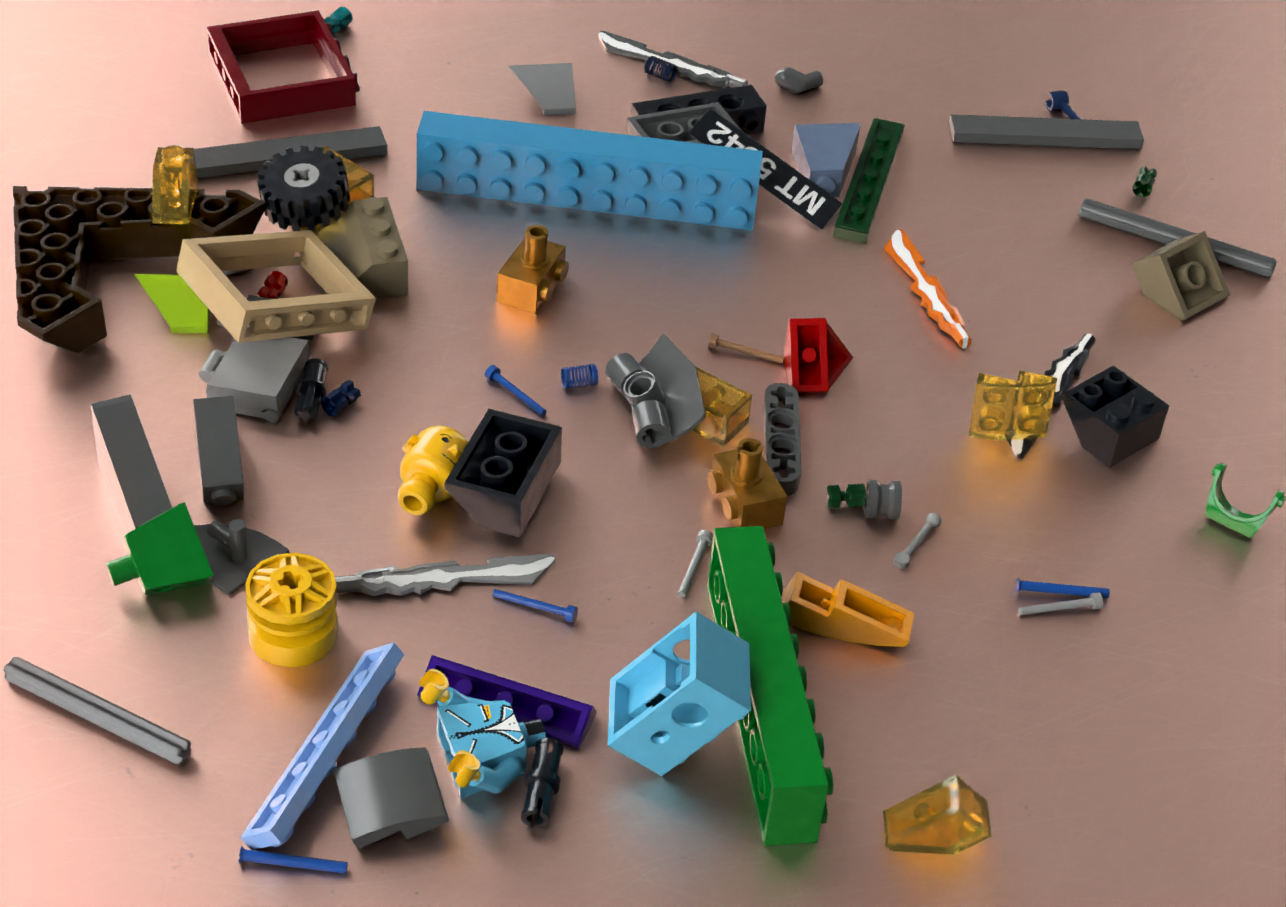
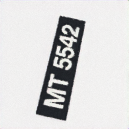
M711 108L689 131V134L702 144L763 151L759 185L819 229H823L842 205L840 201Z

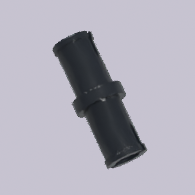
M542 738L536 742L532 769L526 774L524 782L527 795L521 820L527 826H531L533 814L537 812L534 828H544L549 825L553 797L560 789L561 779L558 776V770L564 747L559 741L554 740L552 752L548 754L550 738Z

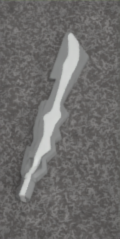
M553 554L487 558L488 564L460 566L456 561L422 564L405 569H395V566L365 570L355 575L335 576L337 593L361 592L372 596L385 593L402 596L411 592L421 595L431 588L453 591L460 582L533 585L555 562V556Z

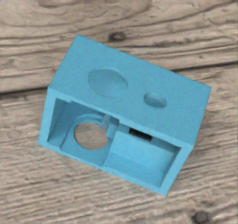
M697 611L610 679L608 746L660 776L665 775L675 766L685 762L690 755L706 743L712 742L717 735L736 721L742 720L751 711L750 644ZM690 639V660H684L676 656L673 652L674 646L680 641Z

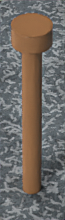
M714 333L711 334L708 347L716 349V346H720L783 364L784 361L782 356L719 339V335Z

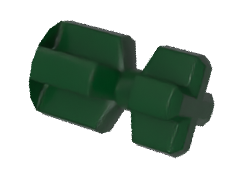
M1143 166L1139 170L1140 175L1137 176L1132 190L1136 196L1148 197L1152 192L1157 171L1154 168L1148 170L1146 166Z
M863 483L847 484L845 491H841L839 485H828L826 494L828 507L830 509L840 508L842 501H846L849 508L865 507V485Z

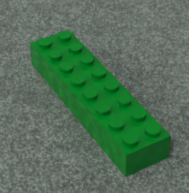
M763 526L714 528L707 579V590L714 622L750 644L751 711L742 720L737 721L763 843L764 846L817 843L820 826L827 823L826 795H832L833 775L830 767L824 768L823 765L824 740L821 732L815 733L816 713L813 699L806 698V669L804 666H798V638L796 634H790L791 613L788 602L782 603L783 581L781 573L774 571V544L772 542L767 543Z

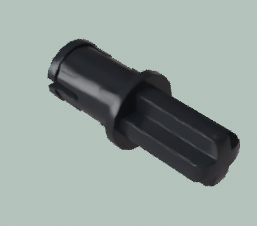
M312 358L306 361L302 380L296 386L298 398L294 412L296 416L301 417L300 421L305 423L308 422V419H316L321 398L326 396L324 384L328 373V365L319 358Z

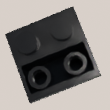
M1114 365L1064 392L1062 396L1063 403L1081 446L1109 468L1157 441L1160 438L1169 408L1167 403Z

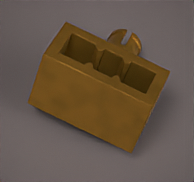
M541 225L527 227L525 238L497 273L496 302L536 314L544 302L550 301L558 282H563L567 276L569 263L565 261L566 246L547 241L548 230Z
M753 438L742 439L735 450L713 454L712 468L707 474V482L711 493L717 494L721 501L726 519L731 520L735 527L763 526L764 529L783 525L787 495L762 455L763 446H761V442Z

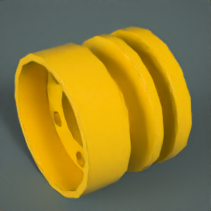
M300 553L274 555L261 561L250 571L245 583L250 646L258 657L272 665L289 668L307 666L323 659L334 648L338 637L336 612L337 585L334 572L325 562L312 555Z

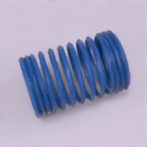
M593 363L586 364V366H576V368L575 366H570L569 368L562 367L561 380L563 387L570 389L572 387L597 385L599 380L597 366Z

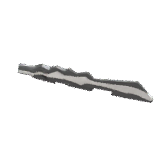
M606 31L599 32V37L606 52L646 61L650 56H655L677 66V73L681 77H689L695 82H704L716 87L733 88L748 85L747 80L735 77L731 73L711 65L706 66L669 51L659 53L647 49V44Z

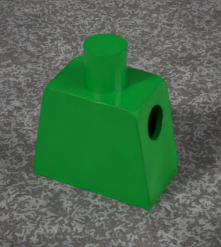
M185 502L176 505L124 535L123 544L127 555L105 563L113 586L137 578L144 596L210 583L214 576Z

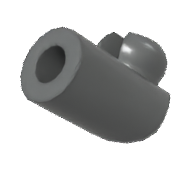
M785 67L777 71L775 82L793 93H801L821 86L823 84V76L819 71L803 74L793 68Z

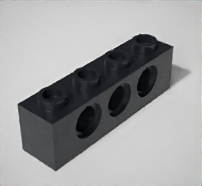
M752 85L632 103L631 117L719 102L737 126L747 135L764 132L767 105Z

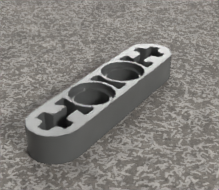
M774 383L766 388L763 403L764 459L786 495L789 496L798 490L801 478L799 395L797 390L789 384ZM778 400L783 401L784 408H778ZM785 423L790 428H777L773 424ZM785 448L790 450L791 453L780 454L773 449ZM779 469H786V478L780 477Z

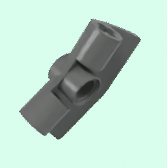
M665 334L660 336L650 352L639 363L627 353L618 354L608 362L605 370L606 377L631 404L636 439L641 446L656 448L672 442L691 431L706 418L698 372L693 363Z

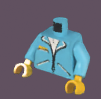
M429 669L419 681V685L424 687L421 692V699L428 705H432L438 700L437 738L459 797H468L483 790L494 794L501 793L516 778L524 774L526 770L527 748L535 747L538 740L546 738L543 722L539 718L518 723L509 702L505 700L485 701L467 697L449 687V681L441 671Z

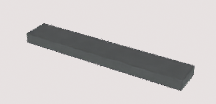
M950 114L949 127L954 143L1142 149L1144 142L1138 121Z
M380 126L181 150L180 153L187 180L264 170L263 164L267 160L273 162V155L278 152L282 156L286 155L285 149L292 147L294 152L300 151V146H308L310 151H313L315 146L322 147L324 154L330 150L335 153V158L340 157L342 160L387 155V143Z

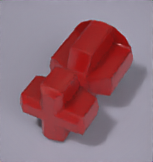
M279 271L270 272L264 281L265 286L261 287L257 294L260 297L278 299L288 285L287 277Z

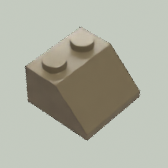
M1205 231L1174 240L1131 263L1144 296L1179 320H1185L1231 295Z

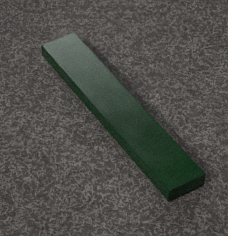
M873 118L834 226L833 237L866 244L904 133V124Z

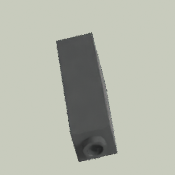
M125 395L92 403L91 410L98 464L127 532H130L171 509L172 506L131 395Z

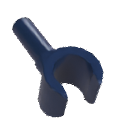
M1066 91L1049 92L1052 100H1046L1045 102L1046 108L1049 111L1061 110L1070 119H1081L1071 109L1069 96Z

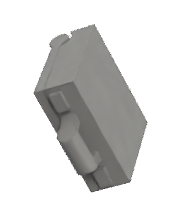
M292 337L238 343L234 339L228 351H212L199 371L200 378L207 383V398L234 396L236 414L264 418L271 423L277 422L296 390L298 382L303 377L305 363L309 360L310 356L308 340Z

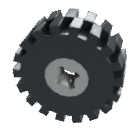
M300 146V151L295 152L293 147L285 149L286 155L282 156L279 152L272 156L273 162L267 160L263 164L264 170H259V180H257L261 201L264 202L266 207L264 214L268 216L272 224L278 222L279 228L286 230L290 225L293 231H301V227H307L308 230L314 231L316 230L315 225L321 224L324 228L330 225L329 219L332 218L335 221L340 219L341 211L346 212L349 207L348 202H350L351 196L346 167L343 165V160L340 157L335 158V153L330 150L324 154L323 148L315 146L313 151H310L308 146Z

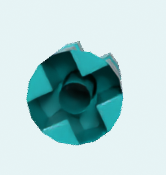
M339 7L331 13L330 17L328 16L324 19L325 23H330L333 36L340 31V28L343 29L352 22V14L345 7Z

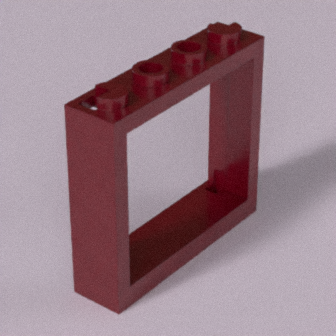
M319 10L207 27L209 56L241 124L356 106V92L360 91V86L357 83V73H352L348 56H343L338 38H333L330 23H325ZM313 44L331 78L250 90L235 55Z

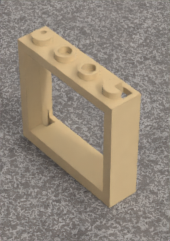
M311 230L182 240L176 272L238 343L368 329L376 298ZM301 252L300 257H294V253ZM301 265L327 294L248 301L222 271Z

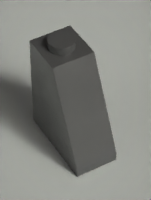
M234 396L193 399L203 503L212 502L215 505H228L234 503L236 499H244V482Z

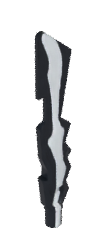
M1089 333L1084 334L1078 343L1063 350L1062 357L1052 361L1051 370L1044 372L1045 381L1033 387L1037 399L1003 428L1002 432L1016 457L1023 458L1048 424V420L1043 419L1051 406L1060 407L1063 401V393L1070 390L1073 377L1080 376L1088 360L1089 351L1095 344L1093 335Z

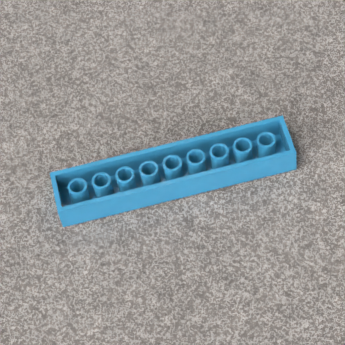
M424 111L417 131L416 190L753 230L763 151Z

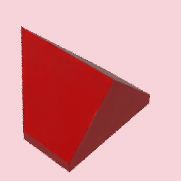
M826 318L788 319L783 363L789 385L793 386L798 393L829 392L831 386L854 357L828 324Z

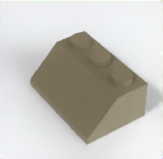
M369 197L363 200L351 201L348 204L347 211H341L340 219L337 221L332 219L329 226L324 227L318 232V238L328 246L330 251L375 298L408 295V258L388 198Z

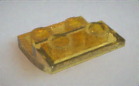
M1019 371L1017 380L979 373L968 437L1009 441L1047 436L1057 378L1025 371Z

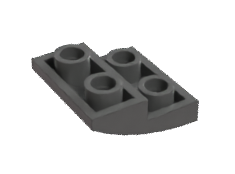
M426 747L380 753L334 769L351 840L358 849L400 830L408 840L449 821L431 758Z

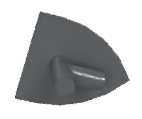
M234 519L229 525L222 524L217 520L210 524L194 525L214 575L211 582L229 596L245 585L250 571L261 561L277 554L290 553L288 548L259 531L246 528V523L241 519Z

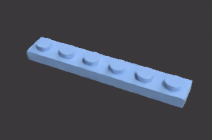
M395 643L364 652L240 837L250 850L270 846L278 847L292 836L295 822L301 813L314 802L316 798L315 792L323 779L334 771L337 766L336 759L344 747L348 746L355 739L357 727L363 718L375 708L377 704L376 698L383 687L389 684L395 677V669L404 657L403 652Z

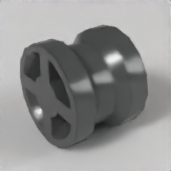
M869 479L866 485V518L874 519L878 515H886L890 520H898L902 504L901 482L891 481L889 484H880L877 480Z

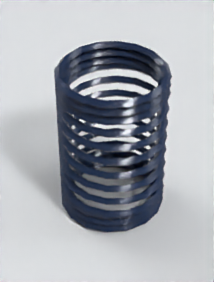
M650 56L645 63L644 71L664 81L672 82L677 74V66L658 57Z

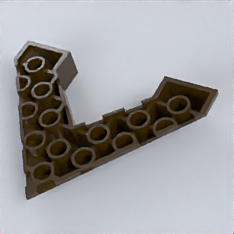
M13 186L18 326L45 342L80 353L107 336L102 300L86 291L89 261L178 257L183 239L253 234L266 209L263 201L242 190L226 189V195H205L204 189H176L174 195L155 194L154 188L94 187V189H80V187H48L45 191L31 192L27 190V186Z

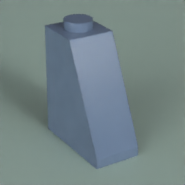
M859 123L795 125L791 153L797 171L833 197L840 196L854 160L860 131Z

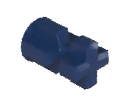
M347 380L341 384L338 390L334 389L328 395L322 397L321 406L328 415L334 417L348 404L353 403L361 396L360 390L354 388L353 381Z

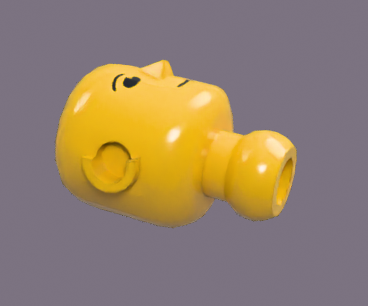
M436 425L422 430L418 436L414 433L405 443L402 450L406 454L400 464V477L403 484L398 490V501L405 511L414 515H422L429 512L435 502H442L452 497L445 490V481L468 444V440L461 433L444 425Z

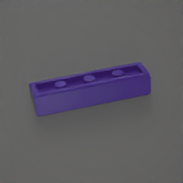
M434 655L431 656L426 672L429 669L441 671L447 677L449 687L467 697L485 701L505 700L509 702L518 723L540 718L544 725L546 738L577 748L581 747L597 712L592 705ZM420 686L417 694L418 697H421L424 687Z

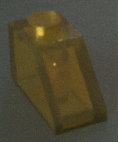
M176 145L157 148L152 177L153 224H189L198 187L194 148H182Z
M695 366L698 372L706 418L693 428L692 431L724 447L749 423L752 394Z
M957 775L883 811L886 847L891 851L955 855L992 837L988 801Z

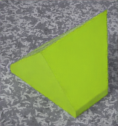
M134 274L169 324L171 332L208 333L211 311L180 275Z

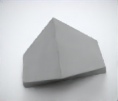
M572 63L509 66L541 105L544 115L576 113Z

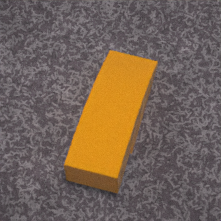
M797 571L783 591L782 603L788 602L791 626L827 638L851 643L906 647L909 643L914 612L848 581L841 579L835 588H832Z

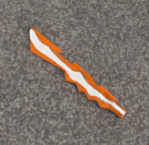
M896 230L883 247V250L914 280L910 290L922 297L921 306L927 308L928 316L937 321L938 328L951 335L960 348L969 347L972 339L965 331V323L956 306H951L948 302L947 294L937 277L928 276L921 264H925V260L904 230Z

